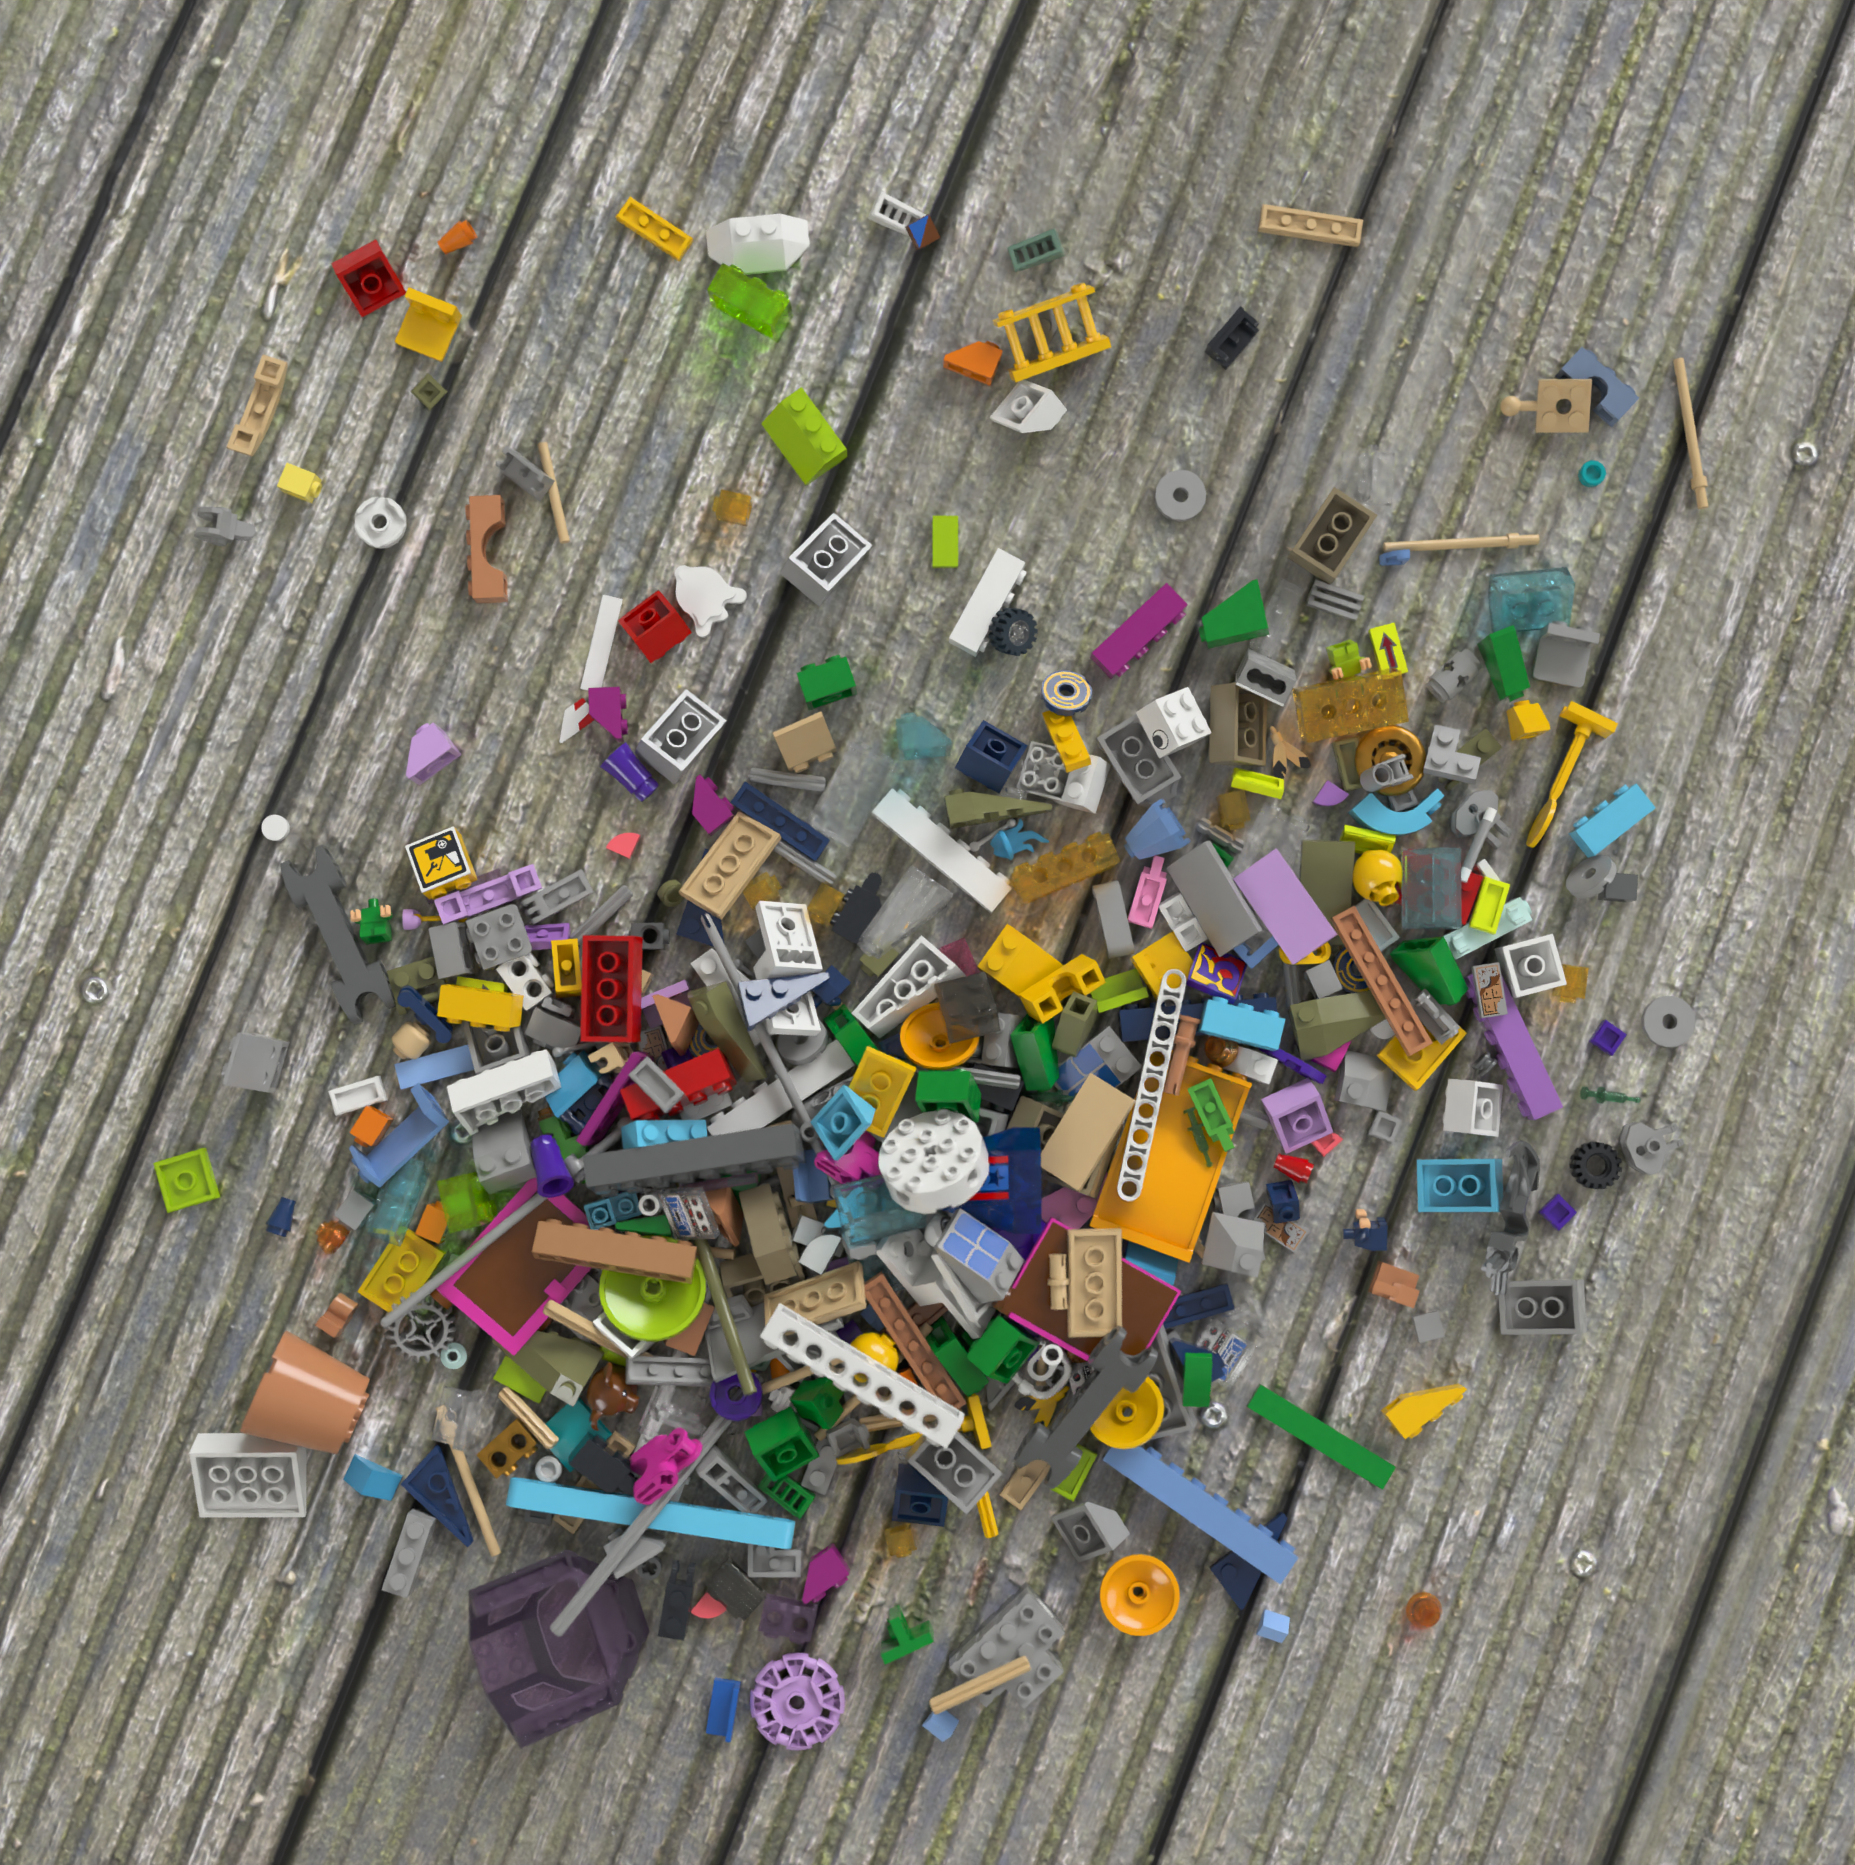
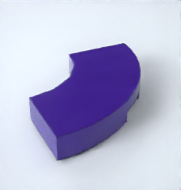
M1259 1048V1051L1265 1055L1278 1059L1279 1063L1294 1070L1303 1077H1309L1310 1080L1318 1084H1323L1327 1077L1314 1067L1279 1048L1276 1051Z

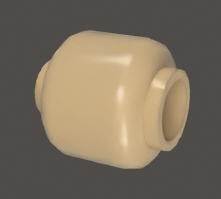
M417 1020L415 1022L406 1021L392 1036V1042L395 1046L393 1051L404 1060L407 1057L418 1059L431 1044V1032Z

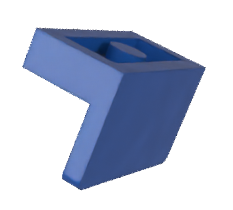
M715 1677L706 1734L725 1736V1742L731 1743L741 1681Z

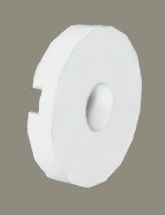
M372 497L364 501L356 510L355 531L359 538L367 545L378 549L389 548L397 544L404 536L407 527L406 515L400 505L392 499ZM379 516H384L387 519L386 525L381 529L375 528L374 520Z

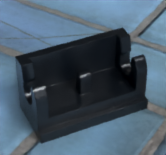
M1240 306L1207 344L1205 353L1226 370L1259 332L1257 328L1259 323Z

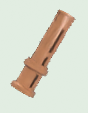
M1180 1014L1178 1018L1180 1021L1173 1042L1175 1047L1163 1092L1177 1096L1180 1094L1179 1091L1190 1048H1193L1196 1044L1194 1038L1197 1026L1202 1021Z

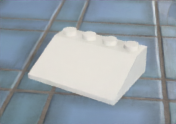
M198 1433L189 1455L199 1517L306 1516L307 1454L305 1447L244 1433Z

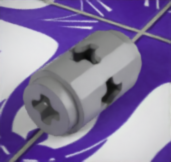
M1467 649L1461 652L1458 651L1429 677L1426 687L1440 702L1450 701L1479 674L1482 665ZM1451 665V668L1449 670H1445L1443 672L1444 667H1449ZM1463 680H1465V681H1464V684H1463L1462 686L1459 685V686L1457 687V684H1458L1459 682H1462Z

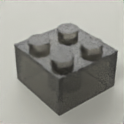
M985 972L934 984L936 1000L949 1044L1000 1031L998 1011Z

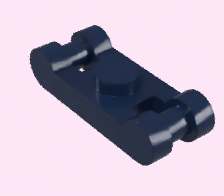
M408 985L402 987L397 998L399 1005L410 1007L415 1012V1018L421 1024H428L436 1032L435 1036L438 1042H449L453 1032L451 1023L446 1022V1018L437 1016L438 1011L413 987Z
M609 1072L604 1073L590 1089L558 1117L563 1123L566 1121L572 1127L571 1131L576 1136L584 1129L604 1098L598 1090L602 1086L609 1090L614 1081L611 1079L612 1076ZM577 1110L584 1116L581 1121L573 1114Z

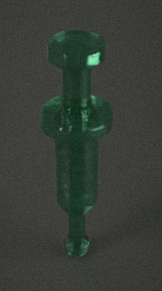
M1583 1086L1580 1091L1581 1099L1586 1100L1588 1097L1596 1098L1599 1104H1603L1605 1101L1624 1103L1626 1101L1639 1103L1641 1101L1640 1097H1629L1625 1093L1606 1091L1605 1087H1599L1597 1091H1590L1588 1087Z
M1058 1089L1057 1092L1036 1091L1034 1094L1020 1092L1019 1096L1034 1098V1100L1040 1102L1056 1103L1057 1106L1061 1107L1063 1102H1073L1078 1093H1075L1074 1096L1063 1095V1090Z
M1196 1107L1184 1110L1183 1113L1188 1114L1192 1127L1187 1129L1192 1131L1198 1150L1204 1154L1206 1166L1212 1167L1213 1163L1207 1152L1209 1146L1202 1130L1204 1125L1203 1123L1198 1124L1194 1114Z

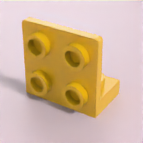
M408 287L404 297L410 306L395 342L397 345L442 362L462 315L455 305Z
M1170 932L1129 958L1156 1001L1163 975L1171 969H1177L1187 979L1193 962L1174 932ZM1170 974L1166 979V983L1170 988L1177 989L1181 985V978L1177 974Z

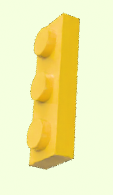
M1050 710L1043 712V720L1066 772L1068 773L1091 765L1090 756L1072 716L1058 715Z

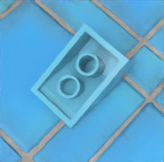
M1502 1159L1417 1160L1418 1212H1500L1499 1208L1503 1199Z

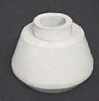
M937 1214L927 1224L924 1238L930 1246L934 1247L949 1223L950 1217Z

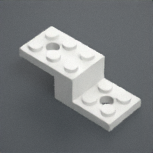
M759 901L755 908L766 950L753 967L756 980L820 973L823 968L806 904ZM782 924H785V926H786L787 928L791 929V930L785 929V928L782 926ZM811 991L802 996L800 1001L789 1007L795 1014L787 1010H781L773 1018H766L769 1034L817 1036L821 1031Z
M905 1212L897 1213L877 1245L876 1254L919 1306L943 1303L972 1339L981 1338L996 1309L990 1305L977 1321L969 1322L931 1257L936 1251L935 1248L926 1242L923 1233ZM904 1245L906 1246V1249H907V1254H906V1255L904 1254Z

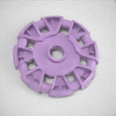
M788 1653L782 1655V1658L775 1662L772 1660L767 1663L756 1676V1685L750 1692V1712L752 1718L755 1717L757 1721V1729L768 1741L774 1745L778 1743L786 1746L788 1750H806L812 1748L813 1744L826 1741L838 1728L840 1714H843L845 1709V1693L843 1686L839 1685L837 1681V1673L824 1660L808 1657L809 1654ZM804 1667L814 1670L812 1677L808 1674H802ZM787 1668L790 1675L781 1679L779 1671ZM827 1684L830 1691L823 1694L820 1686ZM766 1687L773 1689L771 1697L765 1695ZM798 1695L804 1699L805 1704L802 1708L795 1709L790 1705V1699L793 1696ZM823 1708L831 1710L828 1717L821 1715ZM771 1710L774 1718L767 1719L765 1713ZM783 1725L793 1729L790 1736L781 1733ZM813 1725L815 1732L808 1735L805 1729Z

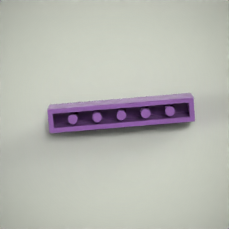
M1470 974L1463 977L1469 989L1465 994L1468 998H1472L1475 1004V1008H1473L1474 1014L1479 1022H1483L1487 1030L1484 1032L1486 1040L1491 1046L1494 1045L1498 1055L1495 1058L1498 1060L1499 1067L1502 1070L1505 1069L1509 1077L1506 1079L1507 1085L1512 1093H1516L1520 1101L1517 1105L1523 1117H1527L1528 1120H1536L1563 1108L1503 977L1502 982L1508 1014L1486 1018L1479 1017L1473 975Z

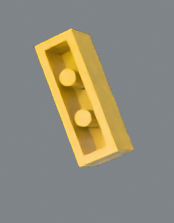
M455 984L441 985L437 1016L446 1017V1022L462 1024L464 1020L470 1021V1026L486 1028V1024L494 1025V1030L508 1032L510 1027L520 1026L524 995Z

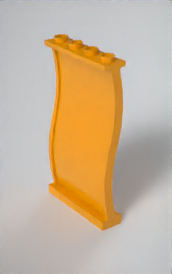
M1173 1050L1171 1051V1056H1170V1060H1169V1065H1168V1069H1167V1074H1168V1070H1169V1066H1170V1062H1171ZM1155 1051L1150 1055V1063L1153 1066H1160L1164 1063L1165 1057L1162 1052ZM1188 1056L1179 1096L1165 1092L1162 1093L1139 1197L1133 1201H1126L1119 1196L1117 1191L1119 1174L1134 1110L1133 1106L1127 1117L1089 1224L1090 1227L1095 1229L1120 1228L1122 1229V1239L1190 1263L1227 1152L1224 1151L1220 1140L1213 1143L1211 1137H1209L1187 1089L1211 1078L1235 1131L1252 1083L1247 1082V1076L1233 1072L1232 1076L1222 1073V1067L1210 1063L1205 1067L1197 1064L1198 1059L1192 1056ZM1149 1077L1144 1082V1088L1148 1092H1154L1159 1087V1082L1154 1077ZM1149 1103L1141 1104L1138 1109L1139 1115L1143 1118L1150 1117L1153 1114V1106ZM1138 1129L1133 1133V1140L1136 1143L1142 1144L1147 1141L1148 1134L1145 1130ZM1137 1155L1130 1156L1127 1160L1128 1167L1131 1169L1140 1168L1142 1158ZM1127 1181L1122 1185L1121 1190L1126 1195H1132L1136 1192L1137 1186L1134 1182Z

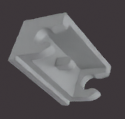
M506 445L502 451L506 458L502 462L496 461V466L501 469L503 474L541 502L555 480L520 453Z
M453 922L429 928L438 979H450L457 976L474 974L475 970L465 923Z
M542 1004L534 1009L525 1035L550 1046L560 1047L561 1049L581 1043V1021L541 1006Z

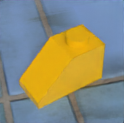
M1529 700L1514 703V707L1506 711L1511 741L1535 738L1551 730L1550 724L1539 703L1530 704Z
M578 938L551 941L556 998L581 996L582 982Z

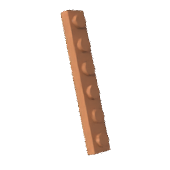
M1353 906L1332 917L1330 920L1407 1057L1431 1045L1430 1037L1356 907Z
M880 1272L864 1283L865 1297L925 1389L956 1409L967 1404L883 1273Z

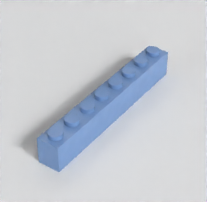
M1141 1446L1132 1449L1108 1448L1102 1457L1103 1461L1280 1585L1282 1584L1298 1559L1297 1555L1293 1553L1296 1549L1283 1539L1280 1543L1271 1537L1272 1531L1262 1524L1256 1527L1250 1523L1251 1517L1239 1508L1233 1511L1227 1507L1228 1501L1216 1492L1212 1496L1204 1491L1207 1487L1194 1477L1191 1481L1182 1475L1184 1470L1175 1463L1171 1462L1169 1465L1160 1460L1162 1455L1149 1446L1147 1450Z

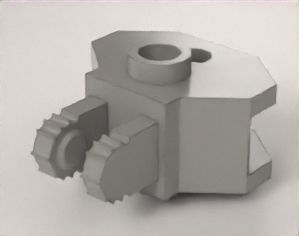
M200 507L197 517L213 522L212 528L197 527L194 537L210 542L213 545L226 546L227 543L231 544L234 539L240 541L252 540L251 538L254 537L256 530L253 524L237 520V514L231 513V509L224 507Z
M1491 790L1473 792L1451 814L1450 831L1458 838L1476 835L1487 807L1497 810L1490 829L1494 827L1503 836L1508 838L1512 834L1511 829L1500 820L1498 796ZM1488 831L1485 841L1495 849H1499L1502 846L1501 842Z
M1631 1122L1624 1125L1618 1142L1628 1166L1644 1175H1653L1661 1172L1665 1155L1670 1154V1150L1685 1144L1683 1138H1677L1668 1143L1665 1142L1663 1135L1675 1132L1678 1129L1677 1124H1669L1659 1129H1651L1641 1122Z

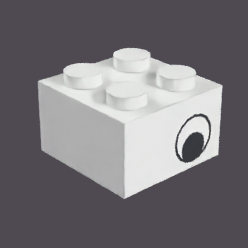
M1188 687L1156 699L1136 712L1159 759L1191 746L1212 733Z

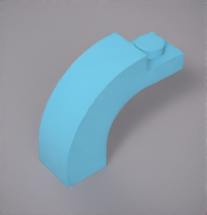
M1437 788L1411 811L1396 812L1385 807L1371 792L1348 813L1365 829L1396 835V837L1405 836L1424 828L1432 822L1426 813L1428 812L1429 815L1434 813L1442 805L1439 801L1444 795Z

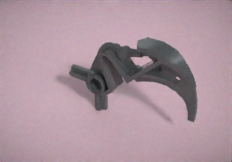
M1523 1140L1514 1142L1506 1150V1157L1510 1158L1513 1155L1514 1164L1499 1208L1505 1221V1228L1503 1231H1492L1485 1254V1263L1481 1267V1271L1486 1272V1277H1492L1490 1291L1494 1292L1495 1295H1505L1507 1292L1508 1272H1511L1516 1267L1519 1255L1518 1247H1515L1517 1241H1525L1529 1234V1221L1526 1217L1527 1202L1531 1191L1537 1190L1539 1186L1540 1159L1532 1146Z

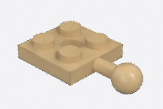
M1538 379L1537 401H1520L1515 396H1507L1501 401V412L1506 416H1515L1519 411H1536V433L1589 432L1592 379ZM1561 399H1568L1571 402L1570 409L1565 413H1560L1556 410V404Z

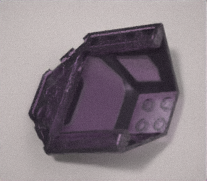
M568 1549L468 1590V1642L483 1689L520 1749L618 1705L624 1695L623 1690L628 1678H631L639 1659L638 1654L643 1642H646L650 1632L633 1580L625 1576L616 1579L613 1572L562 1636L559 1637L550 1630L552 1623L599 1566L598 1563L585 1559Z

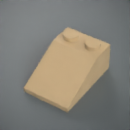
M818 712L773 732L789 772L793 770L796 773L802 772L810 767L809 763L819 760V763L825 762L833 758L832 753L837 751L822 712Z

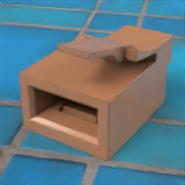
M1378 1261L1368 1292L1414 1308L1419 1294V1290L1415 1288L1420 1275Z

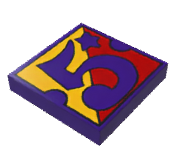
M1202 942L1197 947L1186 979V985L1211 996L1227 999L1228 1003L1233 1005L1237 999L1247 964L1243 959L1228 953L1219 957L1214 947Z

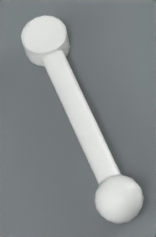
M1011 818L1007 820V824L980 841L971 842L969 845L970 850L977 852L980 846L991 840L998 831H1005L1016 827V820Z

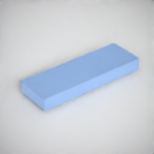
M468 1044L394 1064L400 1089L414 1087L417 1083L421 1085L474 1070Z

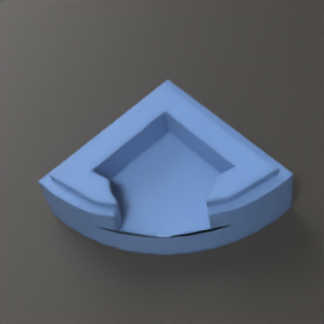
M1410 549L1381 554L1379 556V565H1404L1410 559Z

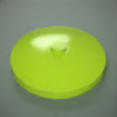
M654 1235L641 1236V1238L651 1239V1236ZM657 1235L667 1239L666 1242L677 1243L678 1241L671 1237ZM698 1258L696 1259L692 1284L602 1270L599 1282V1295L607 1318L620 1332L640 1341H663L679 1335L696 1320L702 1310L706 1297V1279Z

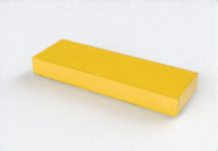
M632 197L628 198L616 216L617 221L679 262L694 242L692 237Z

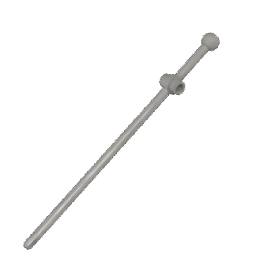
M706 914L711 925L710 928L704 917L701 916V922L739 997L737 985L738 982H742V979L711 916ZM760 1022L756 1025L755 1031L802 1125L800 1128L802 1139L811 1143L817 1155L819 1152L824 1151L825 1148L819 1135L810 1123L811 1119L763 1022ZM808 1127L814 1130L813 1136L808 1134ZM827 1175L831 1183L829 1192L834 1200L839 1201L850 1194V1187L839 1183Z
M631 1117L621 1118L617 1125L618 1128L585 1155L604 1153L622 1138L621 1127L633 1122ZM574 1153L568 1156L564 1162L572 1178L579 1184L586 1179L584 1157L582 1156L578 1159ZM538 1193L535 1194L382 1318L381 1326L389 1327L547 1198L540 1196Z

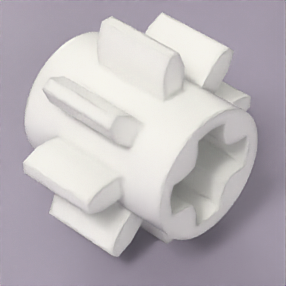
M786 1385L772 1391L768 1399L773 1401L770 1408L778 1413L791 1406L797 1413V1410L789 1400L796 1389Z

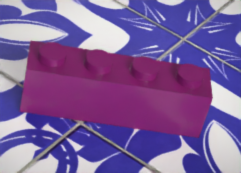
M1168 583L1164 584L1091 653L1090 658L1110 679L1115 675L1120 678L1129 670L1130 666L1128 663L1133 658L1139 660L1149 651L1146 647L1153 640L1156 643L1168 633L1165 629L1172 622L1174 625L1178 624L1186 616L1184 611L1188 604Z

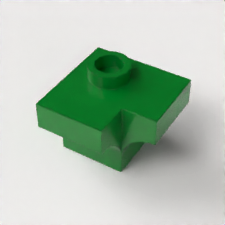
M824 1376L812 1381L803 1380L789 1400L801 1418L811 1419L823 1429L831 1430L844 1411L839 1403V1399L845 1391L837 1388L833 1384V1380Z

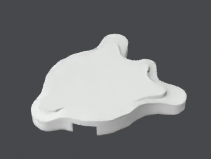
M682 565L675 570V578L677 580L676 599L682 610L694 620L696 633L701 638L708 637L713 623L728 619V613L725 610L726 604H742L747 599L745 590L729 586L722 576L711 568Z

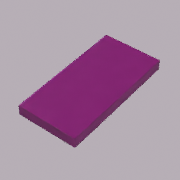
M632 1052L576 1139L578 1143L583 1146L595 1145L604 1139L625 1106L620 1089L635 1084L628 1075L647 1056L654 1061L655 1057L648 1052Z

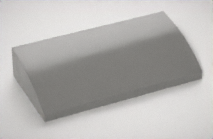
M1211 841L1203 842L1166 868L1219 957L1264 930Z
M1163 1324L1151 1344V1347L1158 1351V1356L1148 1377L1157 1385L1162 1394L1164 1416L1158 1431L1150 1440L1193 1430L1197 1423L1192 1407L1182 1406L1183 1380Z

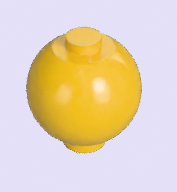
M1368 850L1354 864L1352 883L1355 890L1363 898L1379 902L1381 906L1393 904L1399 898L1395 884L1398 882L1401 889L1405 877L1404 869L1400 860L1392 853L1384 850Z
M874 1332L864 1333L850 1343L852 1347L892 1371H896L898 1353L894 1346L895 1341L886 1333L882 1335ZM856 1373L854 1375L858 1382L868 1381V1377L864 1373Z

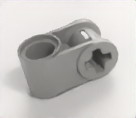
M1405 755L1395 756L1365 770L1360 776L1362 787L1366 791L1375 792L1413 779V775L1409 774L1404 762Z

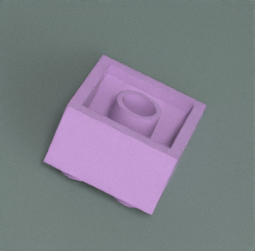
M426 723L419 727L415 732L416 735L411 739L406 776L418 785L423 784L461 756V753L444 730L434 723L430 725Z
M1309 1077L1261 1099L1269 1121L1286 1154L1333 1133L1321 1096Z

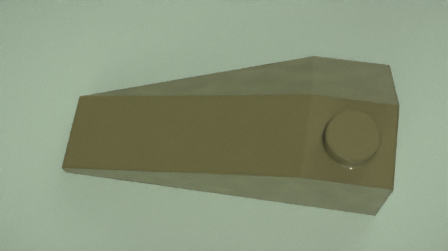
M964 789L951 790L949 795L944 797L949 829L1052 811V804L976 792H964Z
M724 981L687 992L698 1022L745 1082L766 1078L765 1069L727 982Z
M1371 991L1310 1000L1290 1005L1288 1009L1291 1027L1300 1060L1302 1061L1327 1056L1335 1049L1355 1039L1361 1033L1386 1020Z
M536 1331L515 1356L494 1338L492 1340L500 1350L550 1394L573 1407L585 1391L605 1353L580 1338H564L552 1331L549 1333Z

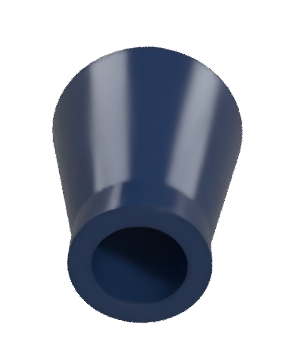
M284 1197L280 1198L278 1205L266 1222L268 1225L266 1228L267 1232L286 1237L287 1233L291 1232L296 1201Z

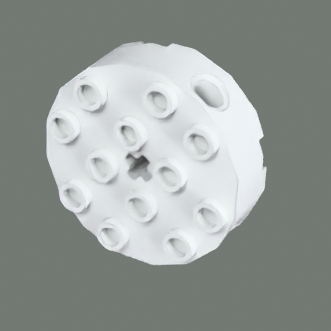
M946 1109L923 1112L912 1118L902 1120L898 1127L889 1133L880 1148L878 1166L892 1199L904 1209L918 1213H937L936 1209L945 1208L950 1205L954 1208L965 1203L980 1190L989 1173L988 1152L976 1124L963 1114Z

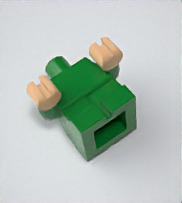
M371 898L368 900V908H363L361 911L356 909V912L350 911V920L360 924V938L366 945L392 941V930L389 920L393 918V914L389 905H385V907L383 905L379 906V900Z

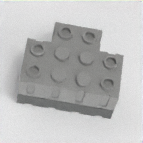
M1027 1582L1019 1588L1018 1592L1013 1593L996 1612H993L977 1630H974L963 1640L957 1649L955 1648L949 1654V1667L963 1683L1017 1658L1027 1657L1031 1666L1029 1672L976 1696L985 1707L992 1703L993 1699L1006 1689L1012 1696L1014 1695L1018 1703L1025 1709L1064 1672L1061 1659L1055 1652L1053 1653L1049 1649L1056 1639H1060L1065 1634L1062 1621Z

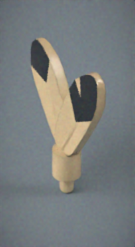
M1271 726L1270 731L1272 735L1270 737L1275 745L1272 763L1273 776L1284 779L1287 759L1300 768H1310L1311 763L1308 757L1291 744L1285 742L1280 732H1277L1275 727Z

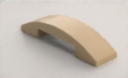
M262 354L254 375L256 383L240 424H235L227 449L251 457L255 454L269 429L279 403L287 373V362Z

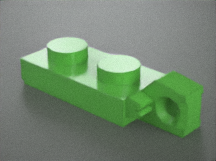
M1210 1078L1188 1088L1191 1099L1213 1143L1220 1140L1225 1152L1234 1149L1235 1147L1229 1136L1235 1133L1233 1124L1212 1079Z

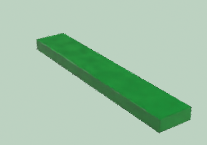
M1260 1383L1246 1405L1249 1409L1382 1490L1396 1468L1388 1461Z

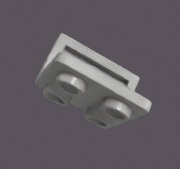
M1562 621L1548 623L1541 628L1532 677L1536 680L1573 688L1582 687L1585 681L1590 650L1599 643L1600 633L1592 632V628L1578 626L1577 629L1567 627V623Z
M514 904L466 921L468 925L466 929L468 939L475 945L477 950L475 958L480 968L483 967V970H495L500 964L532 952V946L520 912Z
M587 1273L560 1305L594 1322L604 1312L599 1295V1282ZM570 1329V1330H571L572 1332H574L581 1340H584V1341H587V1342H589V1343H592V1344H594V1345L599 1346L598 1343H596V1342L590 1340L589 1338H587V1337H585V1336L579 1334L578 1332H576V1331Z

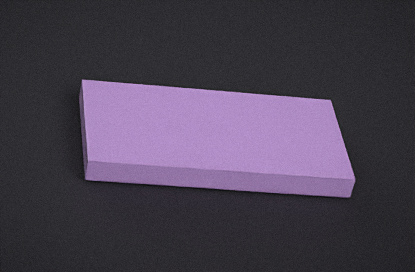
M1274 849L1233 878L1293 965L1338 935L1278 849Z

